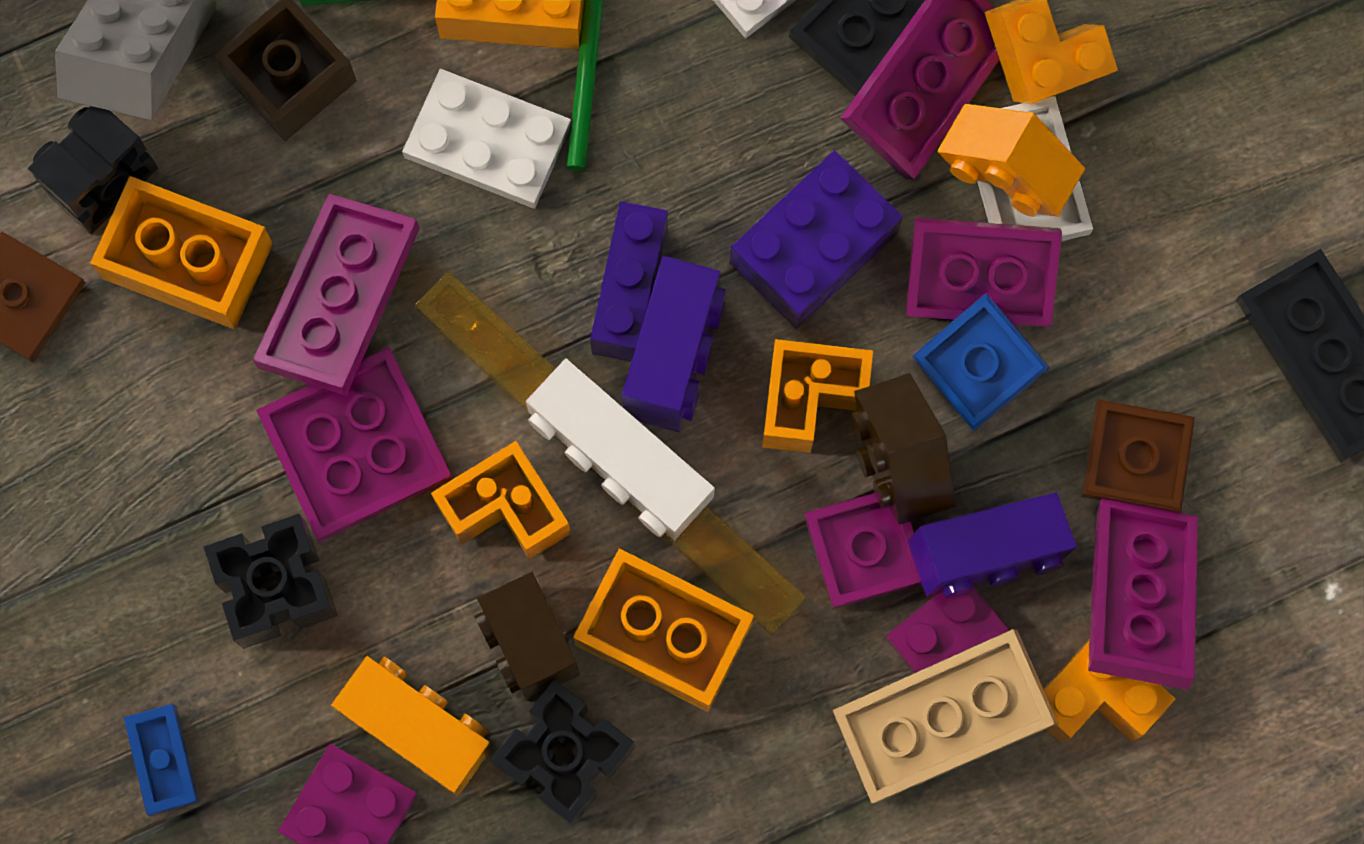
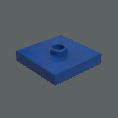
M987 293L912 356L973 431L978 430L1050 369L1049 365Z

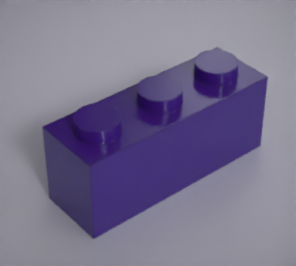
M620 201L590 337L592 354L632 362L661 262L668 229V210Z
M1057 492L923 525L908 540L926 597L944 593L946 599L969 593L974 589V584L989 581L991 587H997L1010 583L1019 578L1018 573L1034 569L1036 575H1043L1056 571L1064 566L1063 560L1077 548Z

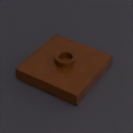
M4 232L0 233V344L33 363L86 282L83 278Z
M1098 399L1095 404L1081 497L1095 500L1106 498L1180 513L1182 510L1195 417Z

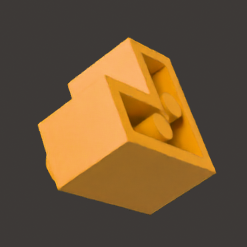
M1015 0L984 12L1013 102L1033 104L1118 71L1104 25L1083 24L1058 34L1047 0Z
M964 104L937 151L951 165L950 172L956 178L969 184H975L976 181L988 182L1003 189L1011 198L1010 204L1017 211L1031 217H1035L1037 213L1058 217L1085 170V167L1035 113Z
M775 339L762 448L811 453L817 406L857 411L854 391L870 386L873 350Z
M517 441L509 444L431 493L437 507L461 545L504 519L530 560L571 534L568 521Z
M1089 638L1044 688V692L1059 723L1046 730L1063 744L1072 738L1097 710L1133 742L1149 730L1176 698L1158 684L1088 671Z

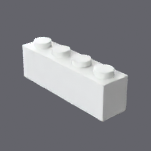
M567 358L526 400L528 412L532 415L528 419L530 425L547 440H550L554 435L568 447L564 452L565 455L582 471L587 472L590 468L594 469L605 479L601 484L603 489L620 504L624 505L629 500L642 512L638 519L656 536L661 537L666 533L675 541L714 498L715 487Z

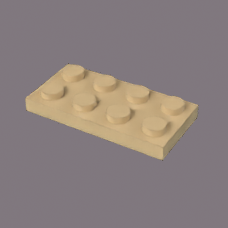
M1012 629L833 710L872 804L883 801L1059 724L1016 629Z

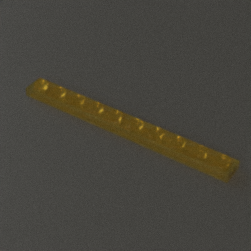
M448 271L415 304L416 310L528 412L526 400L548 378L555 368ZM559 440L568 449V447L561 440ZM590 468L603 482L605 481L594 469ZM629 500L626 501L639 515L642 514ZM707 506L675 541L666 533L662 535L744 611L753 614L754 620L771 636L806 599V596Z

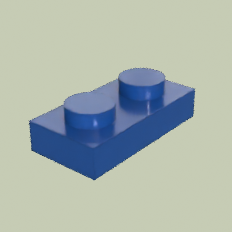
M172 703L124 717L146 814L154 816L200 803L177 706Z

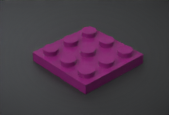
M390 347L361 361L346 396L308 385L256 410L319 543L453 480Z

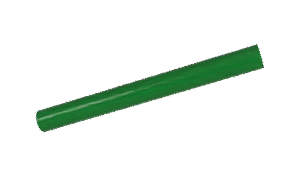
M603 0L584 1L567 169L575 172L586 170Z

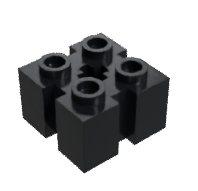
M90 106L89 108L84 107L72 116L68 123V129L71 132L60 143L57 141L47 142L36 152L33 163L28 167V170L42 185L48 196L92 235L113 214L129 177L132 176L146 181L158 169V166L151 155L146 152L147 149L140 137L110 110Z
M300 513L261 526L265 538L250 543L241 533L203 546L215 584L223 592L232 593L233 599L223 602L222 607L233 641L243 649L280 637L281 633L278 624L292 620L302 629L338 616L325 577L319 570L310 572L308 565L320 560L309 526ZM274 572L279 578H282L278 587L272 591L261 588V584L268 583L265 576Z
M554 679L529 710L531 717L537 721L526 735L515 728L490 760L498 769L525 790L533 780L545 789L539 796L541 803L570 826L574 827L598 796L596 790L590 784L600 772L611 779L634 750L635 744L633 740L603 717L595 726L583 718L588 711L586 704ZM567 742L575 745L572 753L576 759L571 764L567 765L565 762L562 766L553 764L556 757L552 748L557 743H560L563 747Z

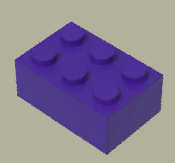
M834 150L731 246L729 263L797 330L898 234L903 216Z
M662 256L622 392L623 408L639 422L680 433L683 419L693 420L699 399L698 390L700 381L695 380L696 373L706 374L712 353L711 344L713 340V335L708 334L709 328L719 329L725 307L726 289L719 287L720 271Z

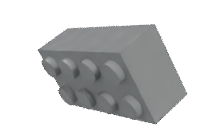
M87 0L55 50L57 98L153 120L214 14L216 0Z

